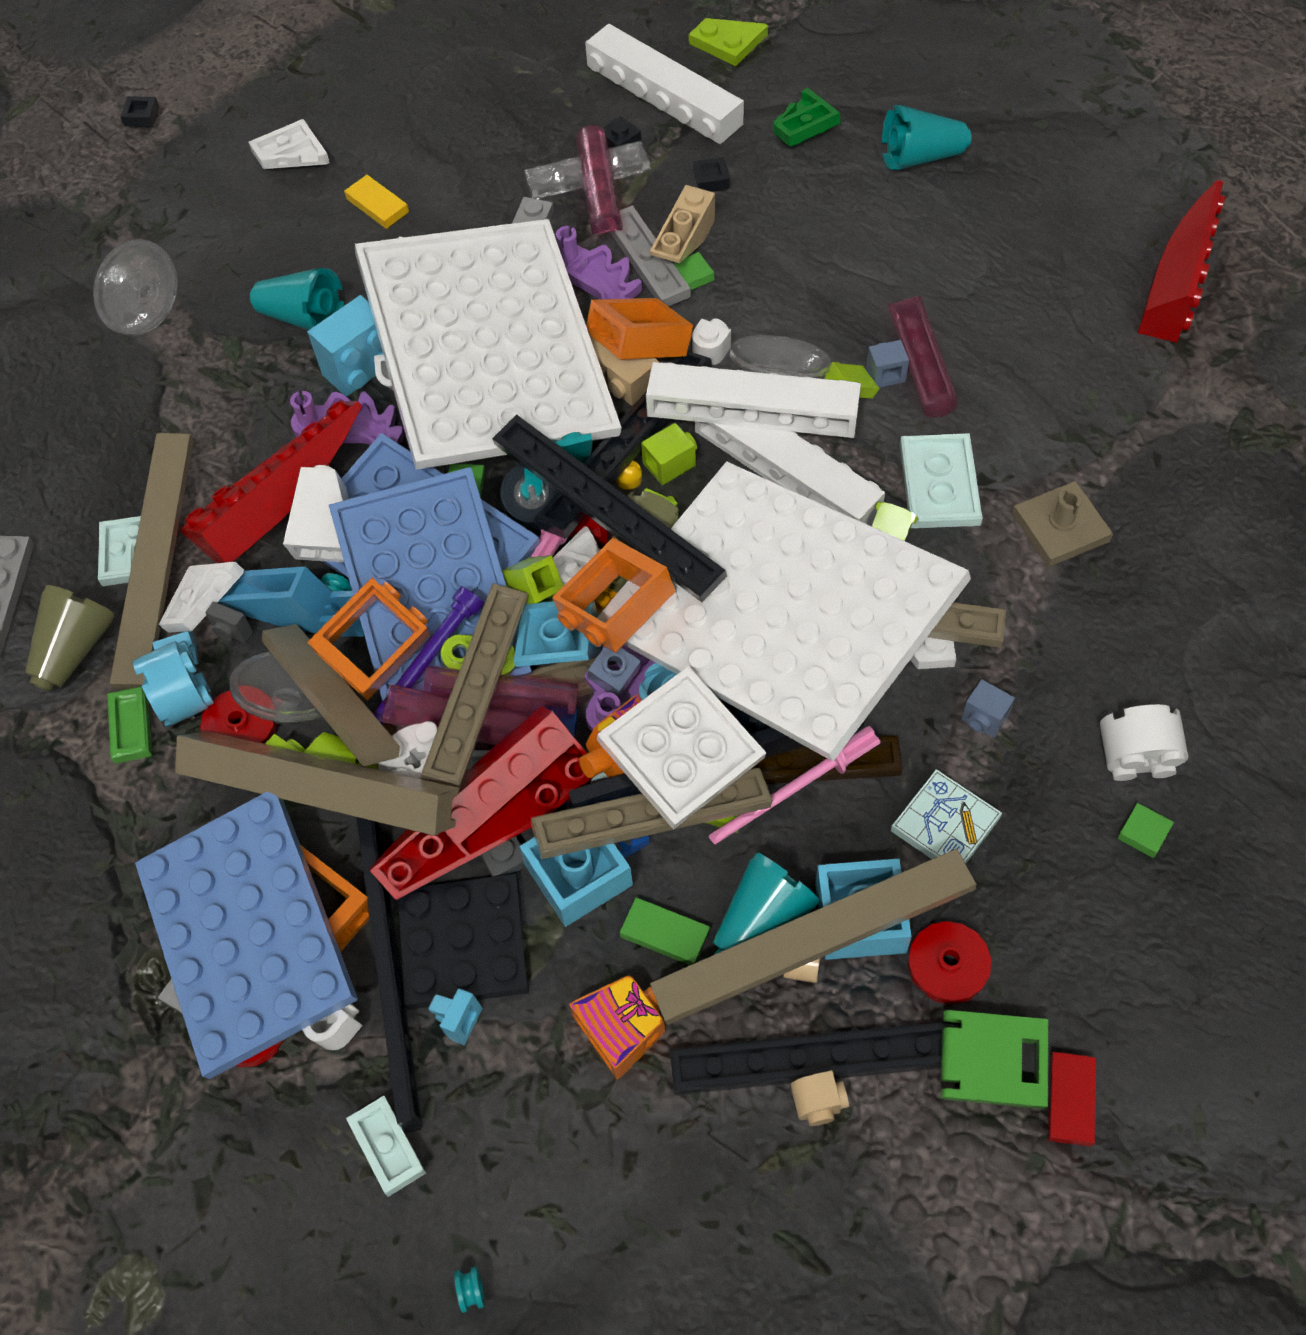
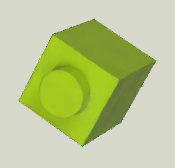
M676 423L641 442L643 464L661 485L666 484L696 466L695 450H697V444L689 432L684 433Z
M552 555L529 557L502 570L506 587L528 593L526 604H536L556 594L563 587Z

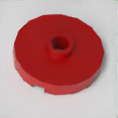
M249 688L232 689L221 693L213 700L214 703L209 705V708L203 712L201 718V731H209L266 744L276 734L277 729L276 713L271 702L262 693ZM242 718L239 723L232 724L236 719Z
M945 921L931 924L918 933L910 946L907 966L912 982L922 992L926 993L928 998L935 1002L954 1005L968 1002L983 989L990 977L992 959L987 944L977 932L964 924ZM951 955L955 957L957 964L953 966L948 965L944 962L943 957Z

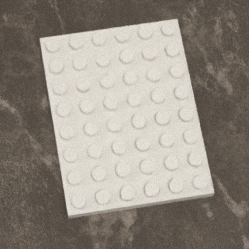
M549 219L355 244L356 258L416 470L507 455L494 444L492 438L516 414L553 442L561 440L564 435L572 432H581L582 435L591 433L592 440L620 435L622 427Z
M726 461L673 525L671 530L724 568L727 577L702 603L672 581L676 592L624 645L675 674L680 673L689 666L716 697L827 759L834 761L971 578L969 570ZM627 581L597 619L606 623L640 587Z

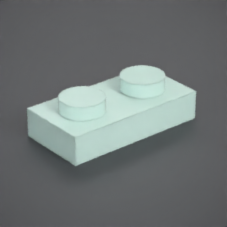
M385 1096L346 1118L387 1197L426 1174L404 1130L397 1124L396 1115Z

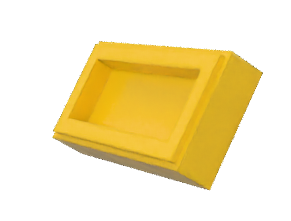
M365 175L344 190L348 201L386 229L409 213L408 205L369 175Z

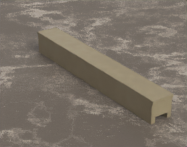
M209 731L177 736L175 773L260 794L269 792L281 799L434 836L452 829L456 825V819L451 818L452 798L458 796V787Z

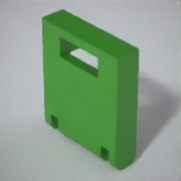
M954 1010L943 1012V1021L961 1023V1028L947 1027L942 1029L941 1081L959 1082V1089H941V1099L1037 1109L1048 1107V1019ZM1022 1043H1035V1083L1022 1082Z

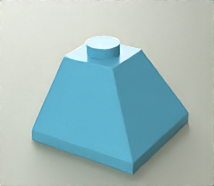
M554 601L526 604L518 627L514 664L516 667L589 660L600 654L601 646L593 645L580 631L576 629L571 631L564 627L557 618L559 612ZM593 601L584 611L597 618L599 612Z

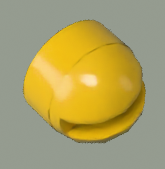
M633 460L615 481L620 488L631 490L641 484L642 469L637 461Z

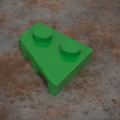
M807 87L801 92V100L798 103L791 102L786 108L785 113L779 115L773 122V133L791 147L840 124V112Z

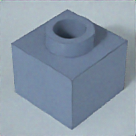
M901 340L888 343L883 342L868 347L866 370L879 388L906 382L909 358Z
M604 647L588 669L587 679L620 698L639 671L641 661L622 648L614 653ZM610 661H614L622 667L617 671H612L608 668L607 664Z
M981 679L966 701L961 720L967 722L976 732L987 733L995 738L1010 715L1015 697Z

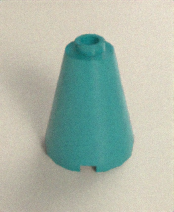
M894 105L895 110H888L883 123L882 143H887L888 153L882 154L884 162L890 170H901L960 155L965 152L971 143V131L967 128L965 122L904 105Z
M316 268L256 282L250 291V302L256 312L308 331L344 306V301L339 300L338 290H343L342 284L335 272L325 268Z
M755 853L746 867L712 942L718 947L715 954L811 913L819 904V898L800 881L797 883L787 875L788 872L766 856Z

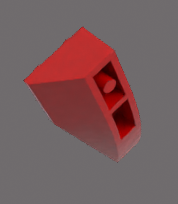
M1216 180L1183 217L1171 236L1158 264L1138 334L1177 343L1181 331H1189L1194 316V311H1191L1190 308L1197 309L1203 292V288L1197 286L1198 283L1204 284L1210 264L1204 263V260L1209 258L1214 242L1210 240V237H1214L1220 220L1215 215H1220L1226 197L1220 195L1223 181Z
M343 400L334 403L327 409V415L319 421H314L306 426L299 436L281 447L260 465L230 487L225 485L218 489L211 496L213 501L204 509L198 507L185 517L187 523L179 530L215 563L235 561L291 511L301 467L314 468L317 465H329L350 431L362 408L361 404L358 401Z
M542 706L539 707L466 772L460 791H458V796L452 798L451 818L456 819L454 828L438 833L435 836L407 829L369 868L370 872L397 900L532 828L531 818L553 813L569 798L568 792L570 790L582 787L591 779L583 773L579 763L580 757L587 754L586 751L553 711Z

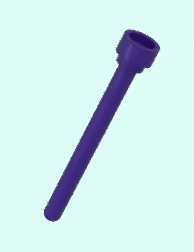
M460 586L453 595L452 600L454 602L450 606L452 608L451 612L373 713L382 726L464 618L468 620L471 615L476 616L485 603L465 587Z

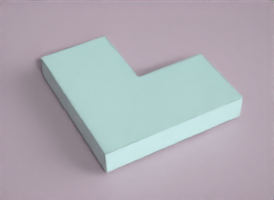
M141 516L99 522L98 581L102 586L129 582Z

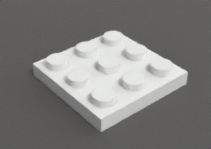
M689 666L598 733L596 739L673 830L763 760L766 755L763 748Z

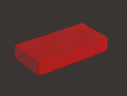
M1059 1052L1051 1053L1048 1141L1089 1147L1095 1144L1096 1057Z

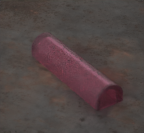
M596 125L586 126L577 133L576 143L591 233L623 230V223L606 132L603 128Z
M921 296L889 304V312L898 338L902 341L909 358L908 367L925 415L931 418H938L951 413L957 406V396Z
M427 666L424 677L423 703L447 706L460 670ZM501 674L488 711L530 716L542 706L553 711L559 719H572L575 716L578 683Z
M389 684L381 721L404 727L428 721L439 727L450 697ZM490 705L477 741L497 745L525 721L531 713Z

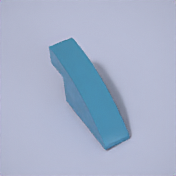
M305 566L249 570L243 572L240 578L217 603L256 620L281 627L297 624L304 632L317 633L353 597L352 590L332 592ZM360 617L341 636L364 637Z

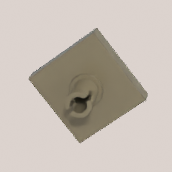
M1076 481L1014 505L1012 515L1048 567L1109 543L1113 536L1110 528Z

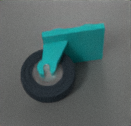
M572 432L564 435L561 440L555 441L557 445L581 463H584L591 455V433L582 435L581 432ZM518 465L510 470L503 479L500 487V500L509 518L520 525L535 527V517L557 492L522 465Z

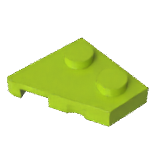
M705 18L689 33V44L736 66L768 35V25Z

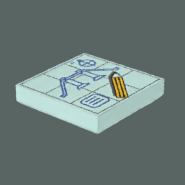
M936 769L894 822L891 832L931 859L958 849L966 864L999 821L1002 812Z

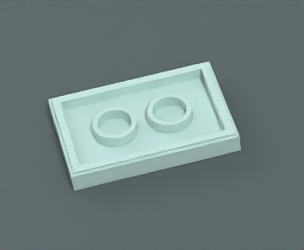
M970 433L901 436L900 451L908 511L918 516L916 524L912 523L911 528L981 526L983 518Z

